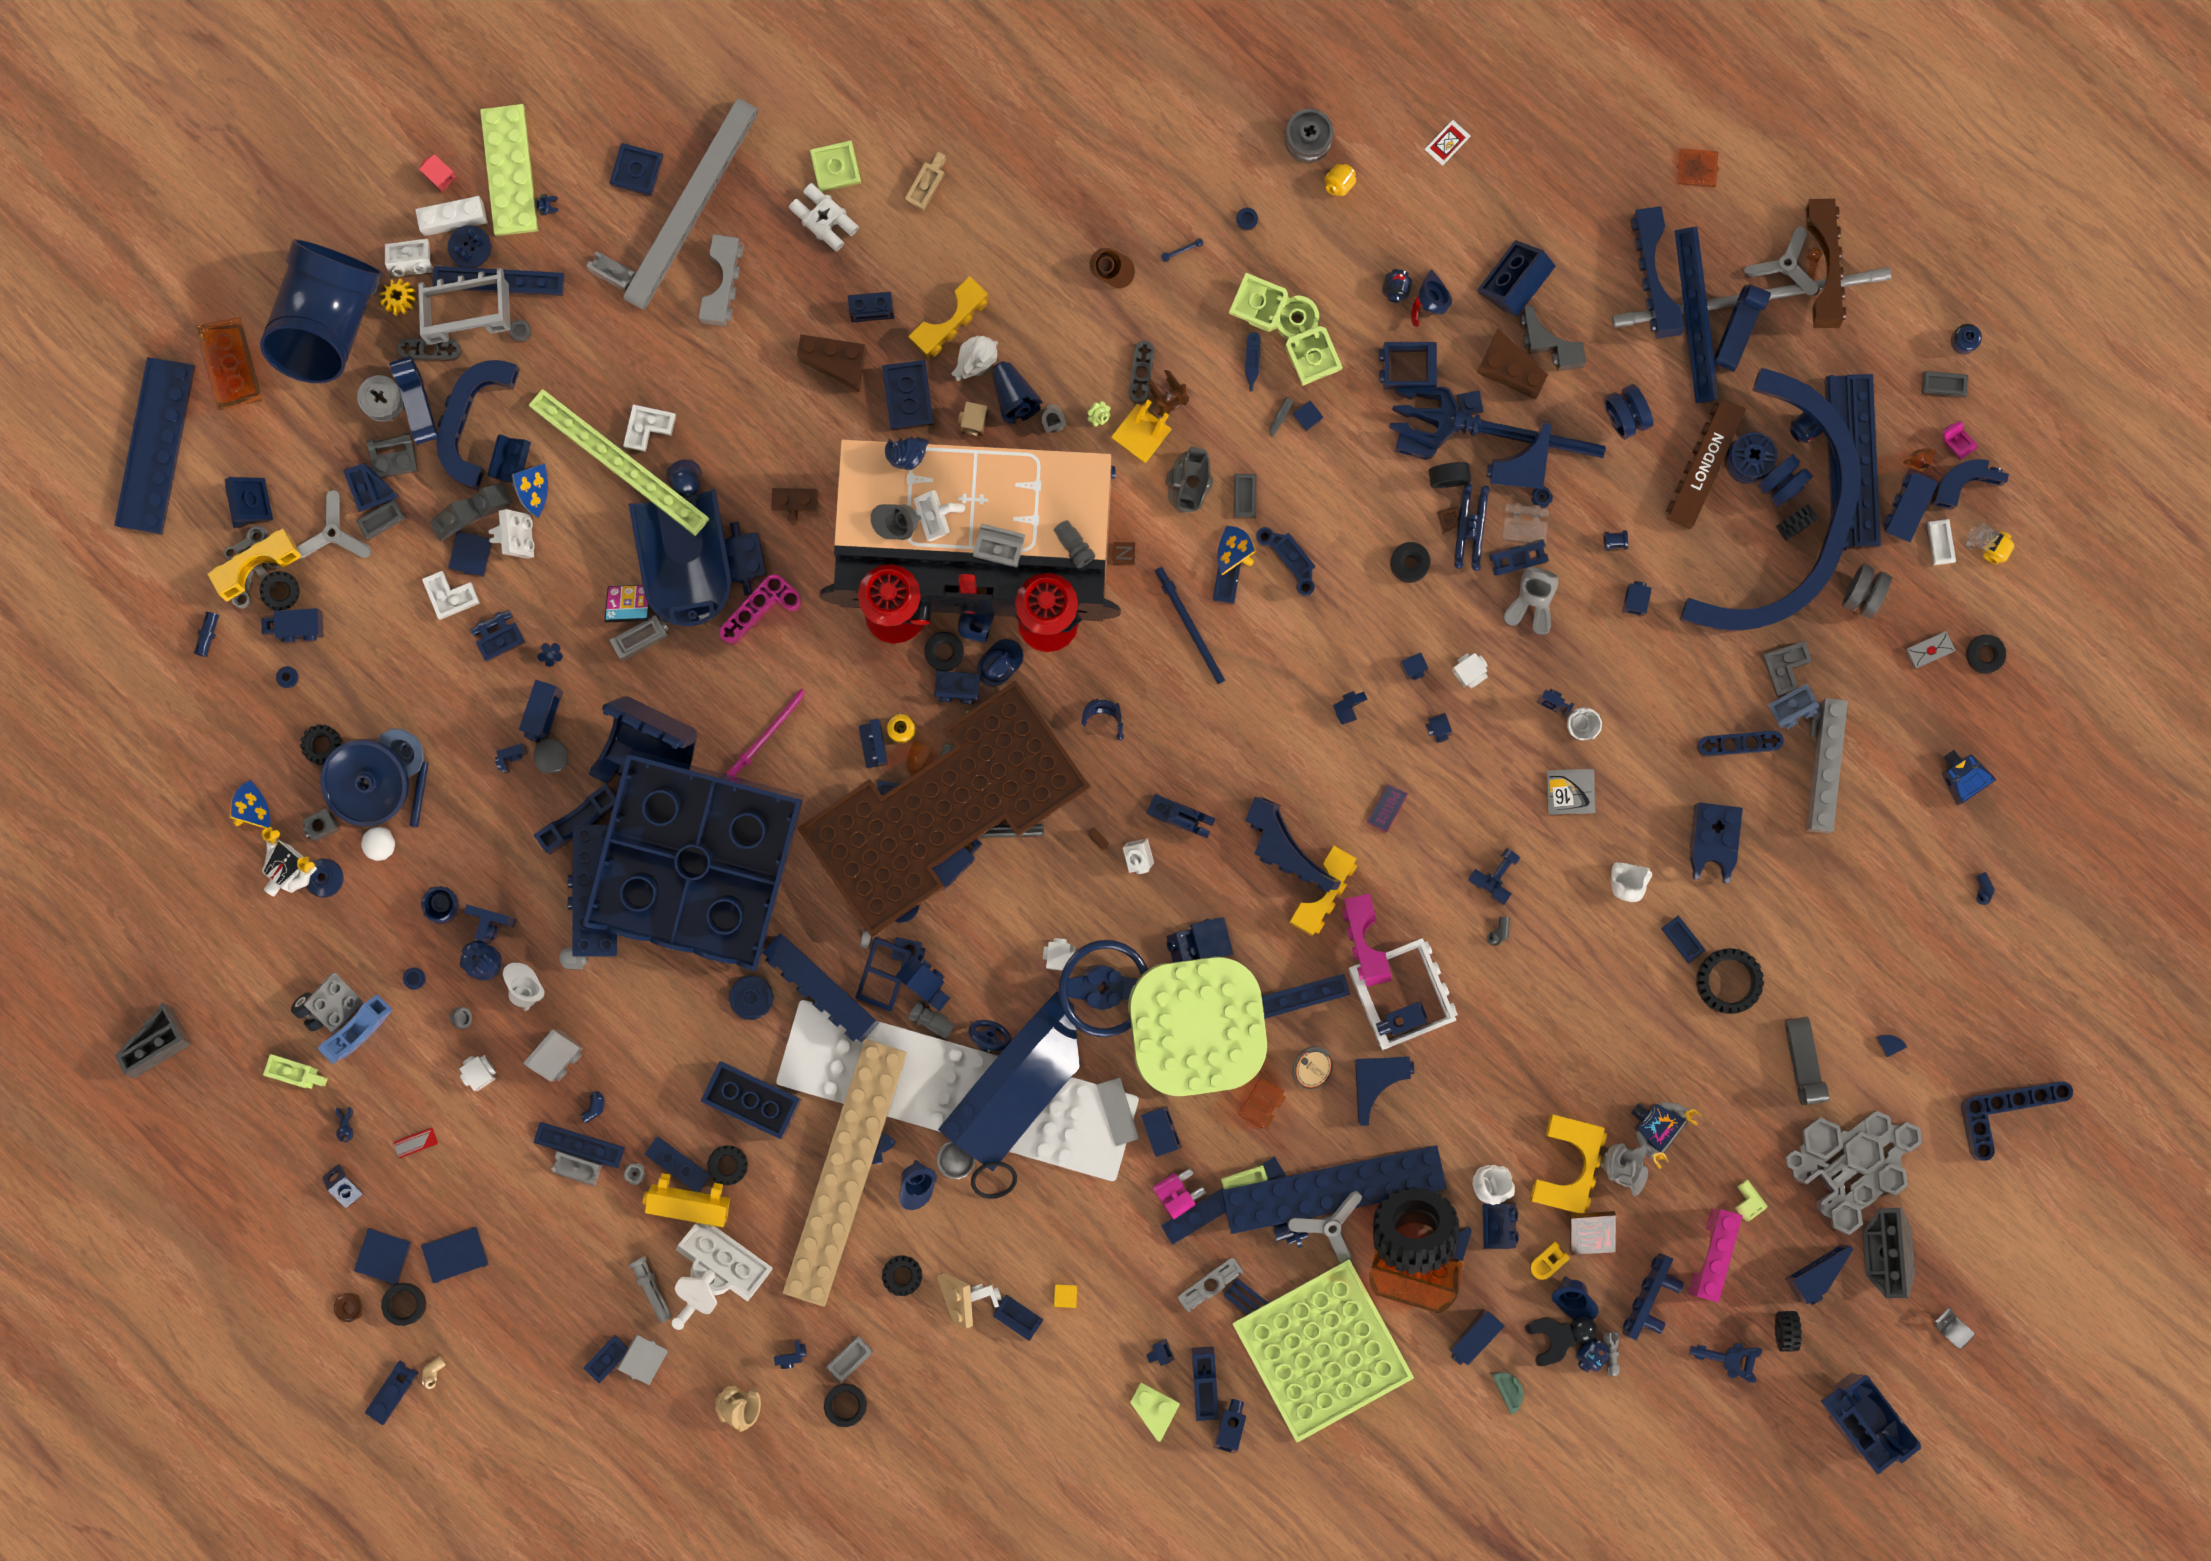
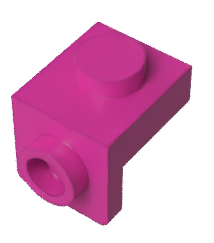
M1961 421L1950 424L1943 431V444L1959 460L1977 449V443L1963 430V423Z

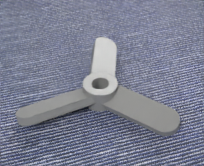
M1798 227L1794 230L1785 255L1780 260L1749 265L1744 269L1745 275L1747 277H1755L1781 272L1784 275H1789L1809 296L1817 295L1819 292L1818 285L1797 265L1798 256L1807 236L1806 229Z
M331 490L326 494V526L323 532L297 546L302 556L299 559L307 557L329 543H336L362 558L371 555L372 550L370 546L340 529V496L337 491ZM335 530L336 534L330 537V532Z
M1357 1191L1350 1193L1337 1211L1325 1219L1291 1218L1288 1221V1228L1294 1232L1325 1233L1332 1244L1339 1262L1342 1263L1348 1259L1351 1261L1352 1255L1341 1232V1225L1359 1204L1362 1196Z

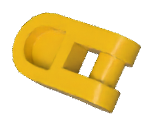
M1556 1241L1552 1242L1532 1261L1530 1272L1535 1278L1541 1280L1549 1278L1570 1259L1567 1253H1563L1559 1249L1560 1245ZM1551 1254L1557 1259L1553 1264L1548 1259Z

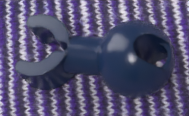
M348 1107V1113L344 1118L341 1115V1109L336 1108V1115L340 1118V1127L336 1131V1137L341 1142H348L353 1138L354 1134L353 1129L349 1126V1119L353 1115V1109Z

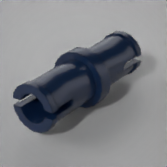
M205 612L201 630H198L197 633L199 638L193 652L194 654L208 657L211 641L216 636L214 631L220 615Z

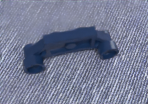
M1267 527L1260 528L1256 534L1257 542L1274 550L1298 580L1297 592L1303 597L1310 596L1315 588L1312 581V570L1316 566L1289 533L1282 535L1273 533ZM1263 535L1267 536V537H1268V540H1267V541H1263V540L1261 539V536H1263ZM1307 586L1309 591L1304 592L1301 587Z

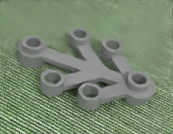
M262 526L251 527L247 531L246 539L233 547L230 546L225 549V557L231 560L232 557L228 555L230 550H234L236 555L249 547L251 548L254 543L268 538L267 530ZM260 533L261 539L256 541L255 535ZM267 563L268 567H270L271 569L275 570L280 568L278 564H276L275 566H271V563ZM262 564L254 567L248 574L245 581V591L232 598V603L236 607L243 609L250 605L251 596L248 593L254 570L261 581L268 575ZM276 582L272 584L270 590L276 587ZM245 596V603L240 604L239 599Z

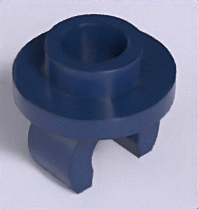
M541 194L540 198L536 200L537 211L541 215H547V213L555 214L559 209L551 207L550 202H556L558 197H548L547 194Z

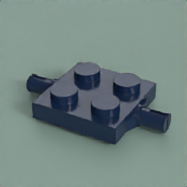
M739 522L730 523L732 536L725 539L731 584L742 583L744 596L753 593L751 581L758 577L767 576L759 533L741 534Z

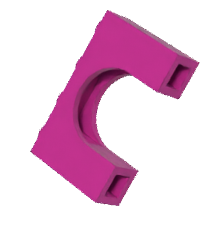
M1711 1208L1706 1230H1709L1711 1233L1708 1252L1699 1273L1694 1272L1688 1294L1719 1303L1742 1215Z

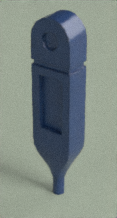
M1251 332L1247 336L1245 376L1249 383L1250 392L1253 391V385L1259 374L1261 338L1257 332Z

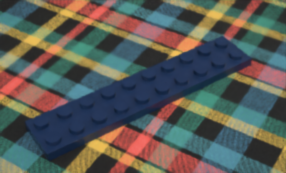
M1435 1145L1224 1189L1221 1192L1230 1234L1287 1223L1291 1218H1311L1335 1213L1349 1194L1354 1191L1359 1192L1362 1196L1361 1201L1355 1207L1359 1208L1378 1204L1382 1200H1386V1196L1389 1194H1396L1397 1190L1403 1188L1405 1190H1410V1187H1416V1189L1420 1190L1427 1188L1429 1192L1447 1188L1438 1146Z

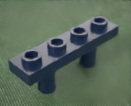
M1661 1253L1654 1257L1650 1267L1652 1269L1649 1276L1645 1277L1642 1282V1291L1632 1304L1633 1311L1630 1317H1627L1624 1321L1622 1334L1637 1340L1642 1327L1658 1334L1663 1332L1665 1322L1649 1315V1312L1661 1286L1676 1293H1680L1684 1286L1683 1281L1667 1274L1673 1258Z

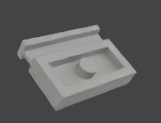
M981 524L973 557L1017 567L1025 534Z

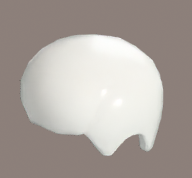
M1582 707L1573 710L1569 714L1567 728L1570 735L1576 739L1589 740L1596 738L1600 733L1602 721L1599 714L1593 709Z
M381 826L372 827L363 835L361 847L368 858L381 861L393 854L395 840L389 829Z

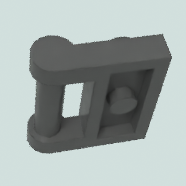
M410 432L404 433L400 437L384 440H367L372 470L381 478L418 472L413 439ZM406 445V450L382 455L377 453V449Z

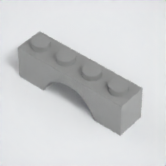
M713 234L710 257L712 261L722 268L723 281L717 291L702 297L699 320L703 324L727 327V322L732 320L733 308H730L731 300H735L736 297L734 282L735 279L739 278L740 266H737L738 258H742L744 246L741 245L739 238Z

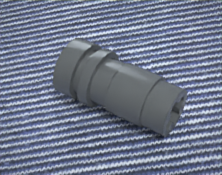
M1068 520L1061 522L1054 528L1059 541L1070 553L1069 557L1077 568L1084 567L1095 558L1096 555L1093 550L1089 549L1088 543L1083 542L1079 532Z
M918 1000L908 1019L912 1022L917 1021V1025L920 1026L922 1024L928 1030L947 1039L955 1024L950 1022L948 1017L938 1011L935 1013L930 1010V1006L926 1007L924 1006L925 1003Z

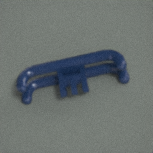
M1467 483L1464 485L1461 498L1454 567L1456 569L1463 567L1465 539L1474 540L1471 568L1473 571H1479L1481 568L1480 559L1490 488L1486 485L1481 488L1477 515L1470 514L1468 517L1472 485Z

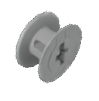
M375 375L367 378L358 389L357 401L359 407L375 421L387 422L393 420L401 413L404 407L399 386L391 378L384 375ZM377 393L387 400L385 404L375 397Z

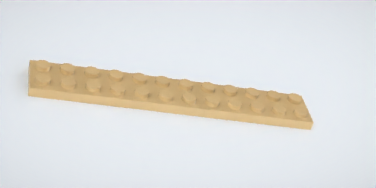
M865 1039L783 1294L823 1307L826 1306L908 1052Z

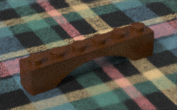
M1835 198L1809 199L1805 208L1807 229L1819 242L1827 266L1824 289L1812 307L1813 328H1840L1843 320H1846V307L1842 306V300L1845 298V288L1841 287L1844 270L1843 267H1840L1839 262L1842 259V247L1838 246V239L1841 237V228L1837 226V219H1839L1840 214L1839 206H1836Z

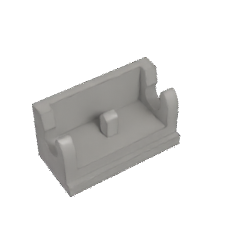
M595 252L594 261H589L586 266L589 272L626 292L636 273L602 253Z
M561 1151L556 1152V1161L551 1169L553 1173L596 1186L602 1168L601 1164Z

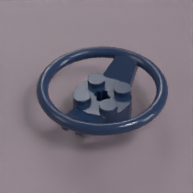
M1099 940L1084 945L1068 959L1059 980V999L1066 1017L1080 1031L1096 1037H1111L1131 1028L1130 1018L1122 1024L1111 1028L1090 1026L1077 1017L1071 1008L1068 997L1082 999L1087 1006L1095 1009H1110L1113 1006H1117L1121 1000L1129 999L1131 990L1139 979L1121 976V973L1112 967L1099 964L1089 966L1082 975L1069 978L1074 966L1082 957L1092 951L1114 949L1129 956L1138 967L1141 976L1148 968L1142 957L1130 946L1114 940ZM1102 982L1104 988L1100 992V990H1097V986L1101 985Z

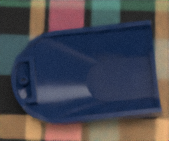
M716 489L690 497H683L709 518V521L696 536L652 502L629 504L644 594L652 610L665 621L678 626H696L713 619L724 608L731 592V573Z

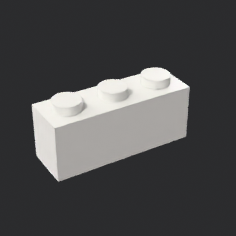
M479 196L415 209L419 230L424 236L454 231L464 226H477L488 223L484 202Z

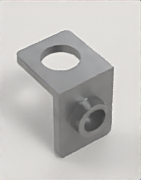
M1948 1308L1934 1323L1937 1330L1958 1349H1962L1975 1336V1333L1955 1316L1951 1308Z

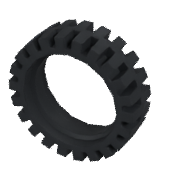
M1727 948L1718 950L1706 957L1703 963H1701L1696 976L1697 991L1701 995L1703 1002L1717 1012L1725 1014L1743 1012L1752 1007L1759 1000V996L1763 992L1764 975L1761 972L1760 964L1755 961L1756 959L1740 949ZM1726 959L1742 963L1748 969L1751 976V988L1748 994L1742 1000L1734 1003L1723 1002L1716 998L1709 986V974L1712 968L1720 961Z

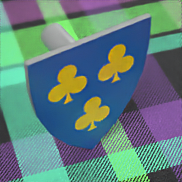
M545 463L512 474L513 483L511 485L515 487L519 500L528 512L539 518L545 506L548 492Z

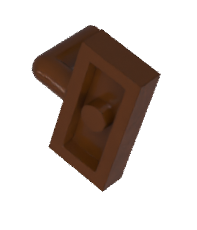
M772 488L771 510L789 511L787 520L790 525L794 526L798 521V511H816V489Z

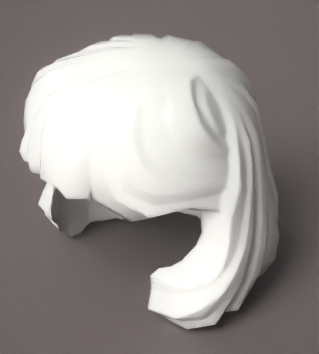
M1621 862L1614 863L1611 871V887L1614 896L1627 902L1640 901L1652 877L1650 868L1637 867V865Z

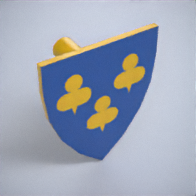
M1226 526L1220 539L1217 559L1221 575H1224L1241 562L1247 566H1251L1254 562L1249 557L1256 552L1251 537L1244 530L1235 526Z
M250 780L242 784L235 791L231 799L230 818L234 819L233 823L236 826L246 822L262 828L270 827L269 808L260 790Z

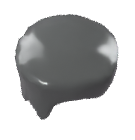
M547 738L537 744L534 751V762L543 773H556L566 767L568 761L567 748L560 741Z

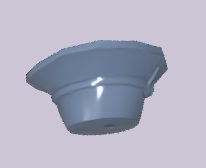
M391 728L380 735L378 742L387 745L400 757L406 767L408 777L420 771L424 761L423 747L416 736L404 729Z

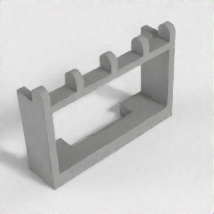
M497 268V275L485 277L484 271L478 272V278L465 281L464 276L460 275L458 276V282L444 284L443 279H438L437 286L426 288L424 282L418 284L420 336L428 345L448 342L449 332L482 326L490 334L511 330L509 283L504 278L502 268ZM497 283L498 314L432 326L430 295Z

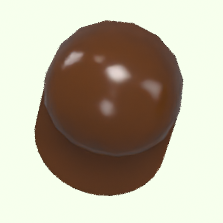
M1101 248L1091 256L1089 267L1091 273L1097 279L1115 288H1124L1132 282L1135 275V267L1133 262L1125 255L1110 248Z

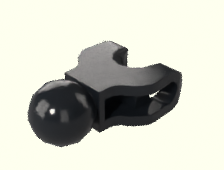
M1578 1316L1570 1324L1569 1322L1559 1323L1552 1318L1543 1317L1531 1321L1524 1326L1525 1331L1529 1334L1544 1333L1551 1339L1549 1349L1536 1356L1535 1362L1537 1366H1546L1560 1362L1566 1355L1569 1347L1576 1345V1343H1589L1597 1335L1596 1323L1587 1316Z

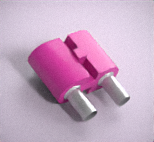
M1190 1168L1178 1176L1173 1173L1152 1187L1154 1193L1173 1220L1194 1207V1201L1206 1193L1203 1187H1200L1191 1194L1184 1188L1182 1182L1193 1175Z

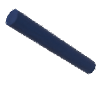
M423 762L418 772L409 825L411 827L419 826L428 762Z

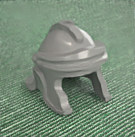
M1623 1143L1615 1144L1608 1149V1152L1604 1154L1601 1161V1166L1607 1173L1609 1180H1613L1626 1188L1629 1187L1633 1196L1638 1195L1642 1191L1648 1178V1168L1643 1165V1159H1645L1647 1153L1646 1147L1642 1145L1635 1150H1631Z

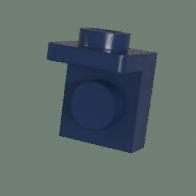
M521 743L496 751L498 756L495 757L498 770L502 769L503 773H510L507 760L515 762L523 759L522 755L527 754L525 745Z

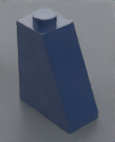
M1482 1309L1450 1347L1449 1350L1453 1353L1450 1357L1459 1365H1462L1463 1362L1469 1365L1505 1325L1490 1312Z

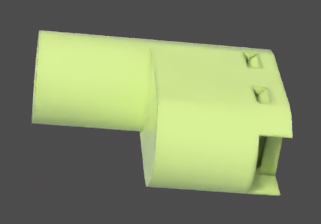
M1748 1179L1737 1186L1745 1200L1737 1205L1735 1209L1742 1215L1743 1219L1749 1222L1768 1206Z

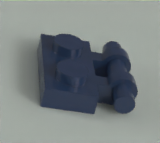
M510 610L503 613L498 612L494 614L495 617L485 622L482 620L477 623V626L470 629L474 637L479 634L483 636L482 639L476 641V644L486 662L526 643L517 624L514 622L507 625L506 620L513 617ZM499 624L501 629L490 634L488 630Z

